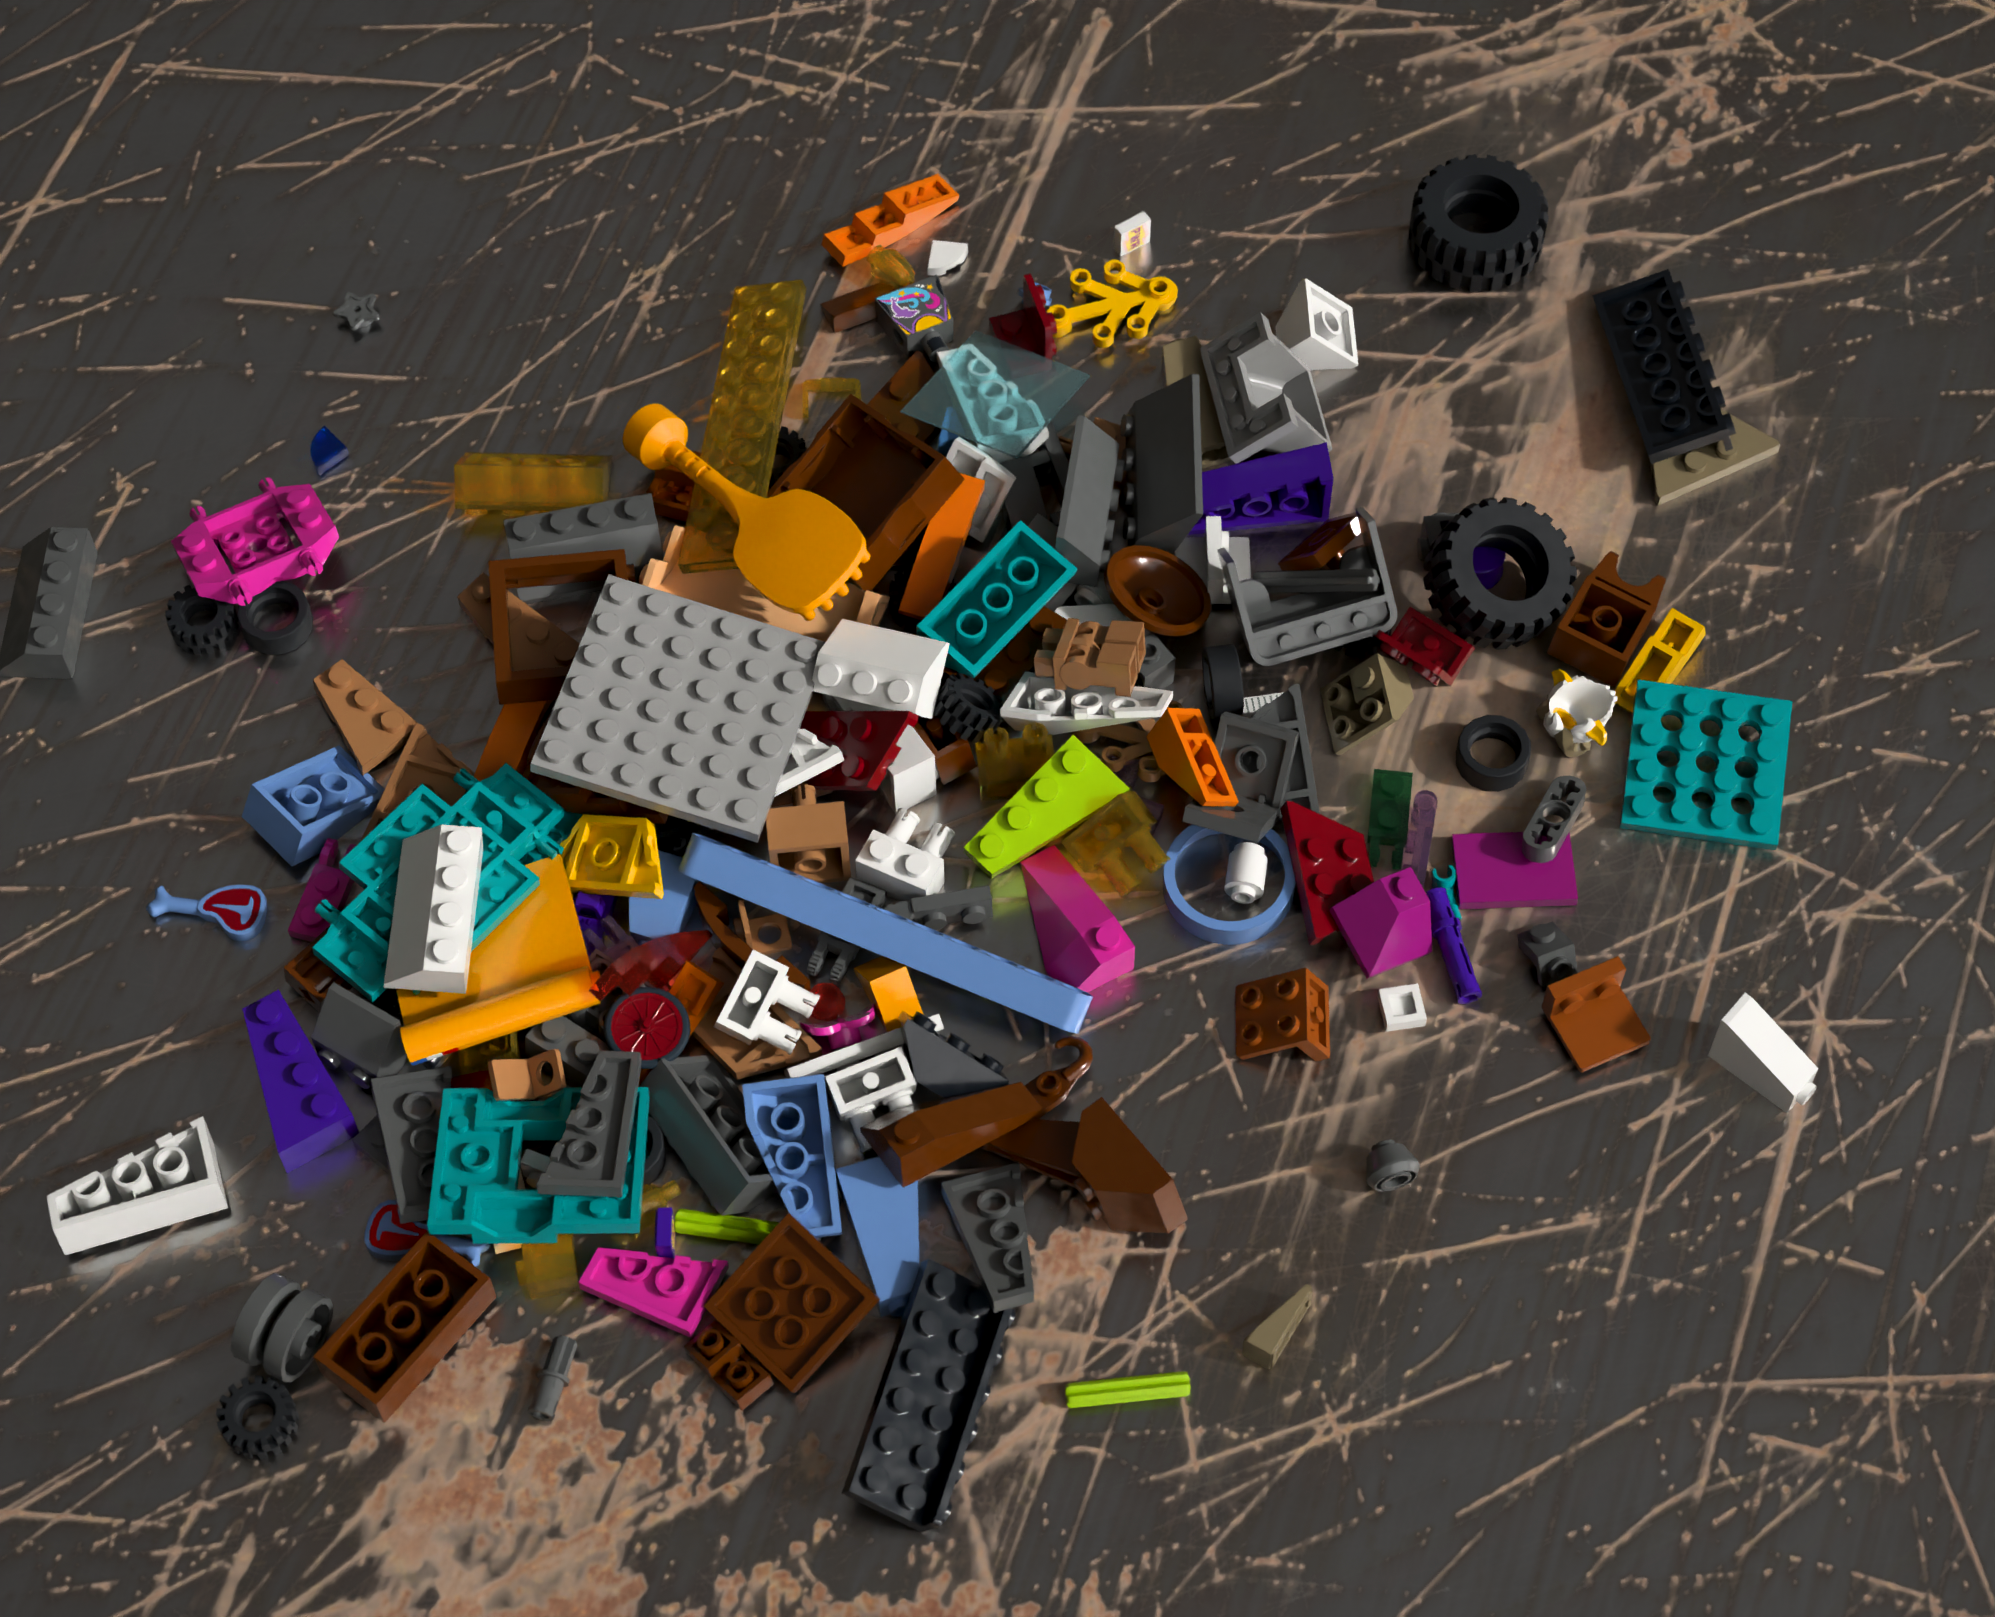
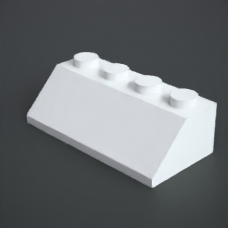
M441 824L403 839L384 988L466 994L483 856L481 827Z

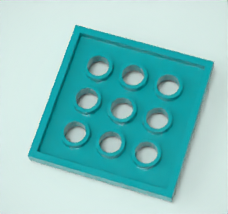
M1638 680L1635 689L1619 828L1776 850L1779 842L1793 701ZM1667 715L1676 716L1681 721L1682 728L1677 731H1669L1663 727L1661 719ZM1704 721H1713L1718 724L1721 733L1714 737L1707 736L1701 731L1700 724ZM1743 726H1751L1758 731L1759 739L1754 742H1747L1740 737L1738 730ZM1662 751H1670L1676 755L1678 764L1673 767H1665L1659 763L1657 754ZM1702 756L1710 757L1715 761L1717 769L1709 773L1703 772L1697 767L1696 759ZM1739 762H1748L1755 768L1756 774L1751 778H1743L1736 773L1735 765ZM1657 787H1667L1673 792L1674 800L1669 803H1661L1654 798L1653 790ZM1697 792L1707 793L1712 798L1713 805L1706 809L1699 808L1693 803L1692 795ZM1735 798H1744L1750 802L1752 811L1748 814H1739L1733 810L1731 801Z

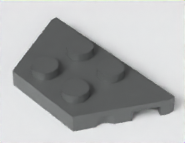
M1293 684L1286 692L1272 702L1266 703L1249 718L1299 732L1283 804L1286 801H1293L1320 814L1300 685ZM1248 750L1243 753L1242 760L1247 768L1257 770L1261 767L1262 761L1256 752ZM1280 814L1278 821L1283 822L1282 815Z

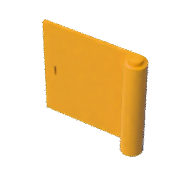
M560 853L553 860L547 857L524 865L540 878V885L471 952L466 994L420 990V993L415 995L408 989H396L404 1026L400 1027V1034L404 1049L412 1066L600 1004L599 996L605 994V988L599 971L592 972Z

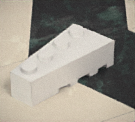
M823 694V701L830 711H895ZM907 725L896 745L901 747V750L894 762L888 766L886 775L878 787L895 814L899 808L909 809L935 796L936 779L939 778L935 768V755L910 725Z
M201 1116L190 1122V1128L175 1136L170 1132L156 1139L157 1145L136 1156L131 1152L117 1159L118 1163L116 1166L102 1173L94 1171L47 1195L52 1228L64 1254L68 1255L227 1209L228 1205L214 1143L204 1117Z

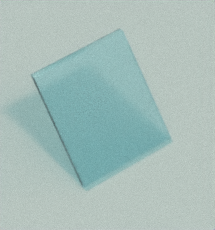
M975 331L900 412L1018 459L1091 375Z

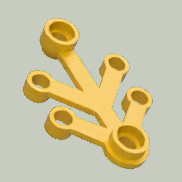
M1110 260L1105 263V281L1110 284L1120 283L1136 291L1130 293L1121 292L1092 280L1088 270L1082 268L1075 269L1070 274V288L1076 293H1087L1102 300L1069 309L1059 304L1051 306L1046 310V313L1052 312L1057 326V333L1052 334V336L1055 338L1064 337L1070 333L1072 323L1109 314L1104 323H1099L1093 328L1092 334L1093 343L1097 347L1107 348L1113 344L1114 334L1130 308L1143 305L1139 314L1131 315L1127 319L1126 329L1127 334L1131 338L1141 339L1147 335L1148 325L1156 312L1167 310L1176 301L1177 286L1166 277H1153L1147 280L1125 271V265L1119 260ZM1116 270L1119 271V273L1112 274L1110 273V271ZM1083 279L1085 282L1079 283L1076 280ZM1133 325H1141V326H1143V327H1142V328H1134V327H1132V326H1133ZM1104 333V334H1107V335H1109V336H1107V337H1100V336H1098V335Z

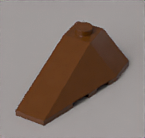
M1022 1082L898 1108L860 1127V1131L904 1188L1042 1115L1043 1108Z

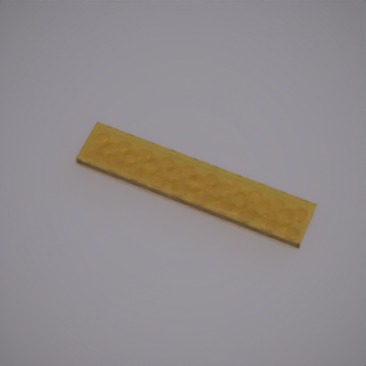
M802 279L735 287L700 455L702 460L736 486L764 498H767L807 290ZM696 483L693 488L678 566L683 574L739 569L733 557V548L739 529L725 508Z

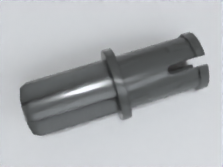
M559 1335L553 1339L544 1368L538 1370L536 1375L539 1382L531 1406L528 1408V1413L531 1416L544 1421L554 1420L563 1387H567L570 1383L567 1375L577 1348V1342L574 1339L564 1335Z

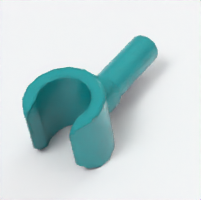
M1448 865V878L1445 879L1440 878L1434 868L1432 871V889L1440 887L1446 889L1455 918L1461 920L1462 917L1454 893L1456 881L1455 868L1452 865Z

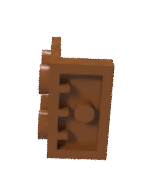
M1619 956L1550 984L1546 988L1541 1008L1579 1072L1599 1066L1648 1045L1650 1042V1035L1621 989L1626 968Z
M1305 967L1236 986V1056L1244 1060L1298 1047L1316 1062L1330 1059L1329 988Z

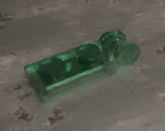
M1374 769L1367 843L1370 844L1368 857L1371 867H1377V863L1380 860L1379 845L1394 846L1391 856L1392 869L1401 870L1403 850L1404 847L1406 848L1413 773Z

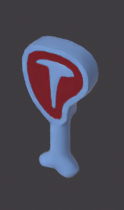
M161 885L155 889V899L147 904L146 910L154 918L167 912L198 915L205 921L218 924L232 940L249 941L261 932L265 924L268 907L267 898L262 890L252 885L221 887L199 900L173 897Z

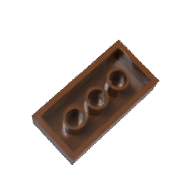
M426 1231L313 1356L321 1374L385 1423L495 1300L497 1296L491 1279L437 1237L429 1235V1232Z

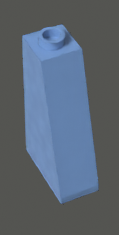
M879 1156L837 1168V1186L842 1193L844 1208L871 1289L880 1298L876 1304L880 1317L886 1315L893 1317L903 1316L920 1267L918 1180L903 1188Z

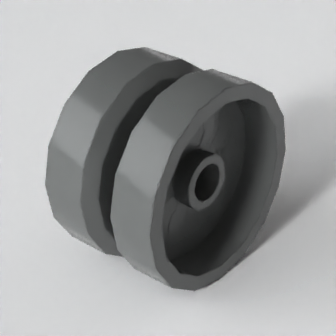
M271 1274L256 1287L245 1303L232 1334L231 1352L234 1357L251 1366L263 1364L267 1374L283 1382L294 1381L310 1366L314 1360L313 1356L321 1348L328 1334L333 1317V1303L331 1299L310 1289H305L301 1292L298 1282L282 1274Z

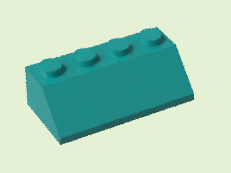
M1020 520L917 625L916 635L950 643L944 667L975 678L1077 573L1078 569Z

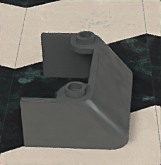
M1363 507L1356 508L1355 510L1364 544L1348 549L1340 559L1339 569L1377 570L1381 583L1378 584L1377 590L1373 592L1300 593L1270 602L1265 586L1255 579L1239 581L1234 560L1224 547L1217 549L1231 605L1247 649L1255 662L1263 666H1273L1376 635L1378 630L1386 632L1394 626L1398 615L1376 523Z

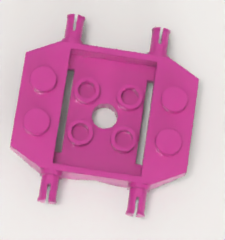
M265 478L268 486H266L263 479L258 484L263 494L207 516L203 507L196 506L199 515L193 507L189 513L193 523L176 536L171 543L198 596L245 606L244 600L250 604L253 596L260 594L275 582L295 579L305 574L316 576L315 570L318 574H321L323 565L339 539V535L333 521L310 484L276 488L271 478ZM284 517L300 543V547L295 548L279 518ZM217 544L221 546L235 574L232 575L216 546Z

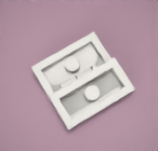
M958 437L954 440L946 458L959 473L985 480L984 491L972 518V527L968 534L980 542H984L1016 477L985 452Z

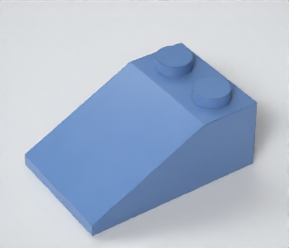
M338 745L251 784L242 818L291 866H294L320 854L327 838L338 840L373 812L385 789L368 772L362 776L357 767V762Z

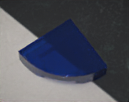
M326 426L322 427L312 440L310 453L313 465L319 475L349 455L347 447Z

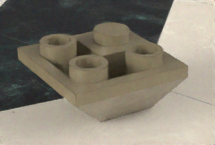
M1377 653L1320 688L1334 754L1340 756L1398 721L1414 699L1406 666Z

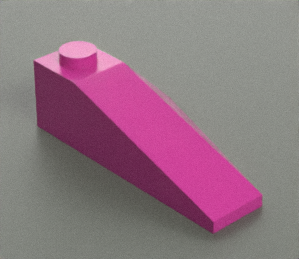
M1055 845L1020 862L1028 901L1035 923L1037 940L1039 941L1043 957L1044 970L1047 976L1088 993L1134 969V944L1116 917Z

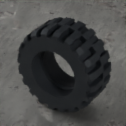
M1477 154L1467 155L1462 160H1459L1458 157L1446 161L1444 167L1440 164L1433 168L1429 175L1423 177L1418 184V190L1414 194L1409 225L1410 248L1413 255L1418 258L1420 266L1426 272L1431 270V276L1442 283L1445 280L1450 283V287L1460 290V287L1470 288L1469 292H1480L1482 288H1488L1489 292L1499 290L1502 284L1510 286L1518 282L1520 276L1528 275L1533 270L1534 264L1538 262L1542 253L1549 218L1547 215L1549 207L1547 199L1543 196V189L1537 181L1532 182L1533 177L1525 169L1521 171L1516 169L1517 165L1507 159L1505 162L1498 161L1497 156L1487 155L1486 158H1477ZM1480 213L1497 219L1506 228L1494 233H1474L1457 226L1451 219L1461 214Z
M1492 497L1483 499L1479 504L1472 503L1466 506L1433 539L1429 546L1430 553L1425 557L1424 569L1429 571L1423 577L1424 588L1432 592L1428 601L1433 610L1438 608L1442 616L1439 620L1445 627L1451 624L1457 630L1455 635L1463 640L1467 637L1473 638V644L1482 648H1486L1490 643H1493L1495 650L1507 649L1510 645L1518 647L1526 644L1532 638H1536L1566 610V604L1572 599L1575 591L1574 586L1571 584L1577 580V568L1570 566V562L1575 559L1572 547L1565 546L1564 540L1567 536L1561 528L1556 530L1552 526L1551 522L1553 519L1548 514L1544 513L1541 516L1535 512L1536 506L1524 502L1521 506L1516 505L1517 500L1515 498L1503 497L1497 502V499ZM1474 548H1497L1510 555L1518 563L1526 580V596L1524 600L1511 601L1499 598L1481 584L1473 566Z

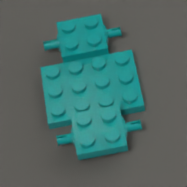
M507 763L493 776L482 781L477 780L465 768L460 769V773H456L453 781L467 792L452 807L424 784H421L339 861L340 870L364 890L341 912L330 904L327 899L322 900L321 904L319 903L316 906L315 913L319 914L331 925L327 934L312 947L313 954L372 1003L387 989L384 988V979L403 839L441 824L482 828L483 856L471 952L540 885V878L520 863L519 860L527 852L535 848L540 849L552 860L557 854H562L564 848L552 840L548 834L564 817V808ZM411 990L415 995L420 993V990Z

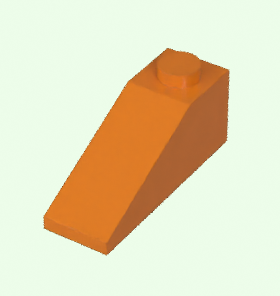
M1167 708L1146 736L1159 768L1202 806L1235 807L1239 801L1200 709Z

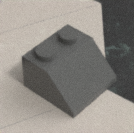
M333 982L328 989L311 1037L322 1064L332 1070H336L337 1067L349 1073V1077L356 1084L368 1089L371 1086V1079L397 1075L408 1061L400 1034V1027H402L400 1020Z

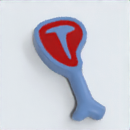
M387 1200L380 1203L368 1219L364 1234L365 1246L368 1252L377 1259L400 1261L425 1232L428 1231V1227L418 1221L400 1224L396 1201ZM446 1234L434 1235L459 1255L465 1257L475 1267L480 1265L481 1254L490 1248V1244H473L472 1239H463Z

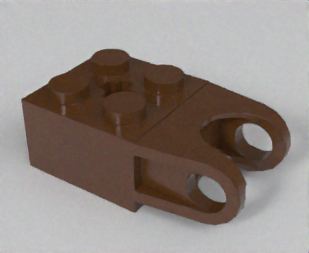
M1610 551L1592 573L1587 575L1558 625L1547 654L1616 687L1652 620L1666 578L1658 574L1645 585H1630L1623 581L1617 573L1616 566L1619 554Z

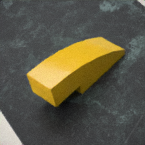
M1671 608L1654 636L1650 635L1616 687L1615 696H1617V701L1614 703L1633 714L1635 689L1638 680L1671 684L1706 635L1705 626Z

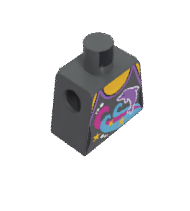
M938 275L875 298L876 321L905 356L911 357L918 350L921 353L926 352L932 362H938L937 352L949 350L946 344L954 339L953 318Z

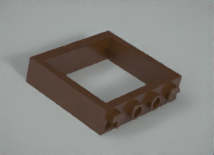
M625 549L488 561L495 676L499 705L557 700L570 669V666L513 671L507 589L606 580L608 574L636 583L634 564H626Z

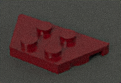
M806 711L800 729H806L815 734L818 741L829 747L832 745L839 747L845 759L843 762L808 779V785H812L818 790L877 791L886 775L888 766L894 762L901 750V747L896 745L907 725L915 727L919 715L910 711Z
M1286 801L1280 808L1309 945H1316L1326 936L1335 931H1340L1329 910L1336 904L1372 884L1374 879L1364 834L1293 801Z

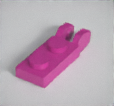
M327 838L324 847H322L319 864L316 863L288 928L290 937L312 942L331 925L319 914L315 913L316 906L319 903L321 904L322 900L327 899L340 912L344 908L354 881L340 869L332 867L339 849L338 841L335 839ZM350 844L344 857L356 846V844Z

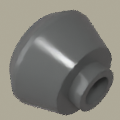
M1384 1140L1372 1146V1152L1366 1158L1367 1185L1376 1191L1386 1192L1404 1187L1415 1180L1420 1169V1163L1405 1145L1395 1143L1394 1140Z

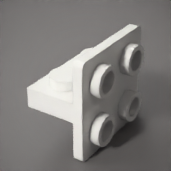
M1206 516L1205 536L1186 537L1175 551V556L1187 563L1203 580L1207 587V593L1210 594L1211 604H1231L1217 549L1224 547L1234 560L1239 581L1251 579L1249 538L1229 537V531H1222L1221 516Z

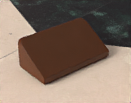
M883 281L821 303L820 307L833 332L837 333L876 319L875 298L896 289L887 281Z

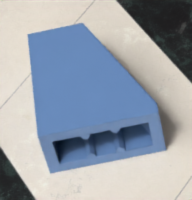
M658 850L664 891L663 898L629 897V927L633 949L641 956L653 960L661 958L670 961L697 904L694 886L699 880L678 871L683 857Z

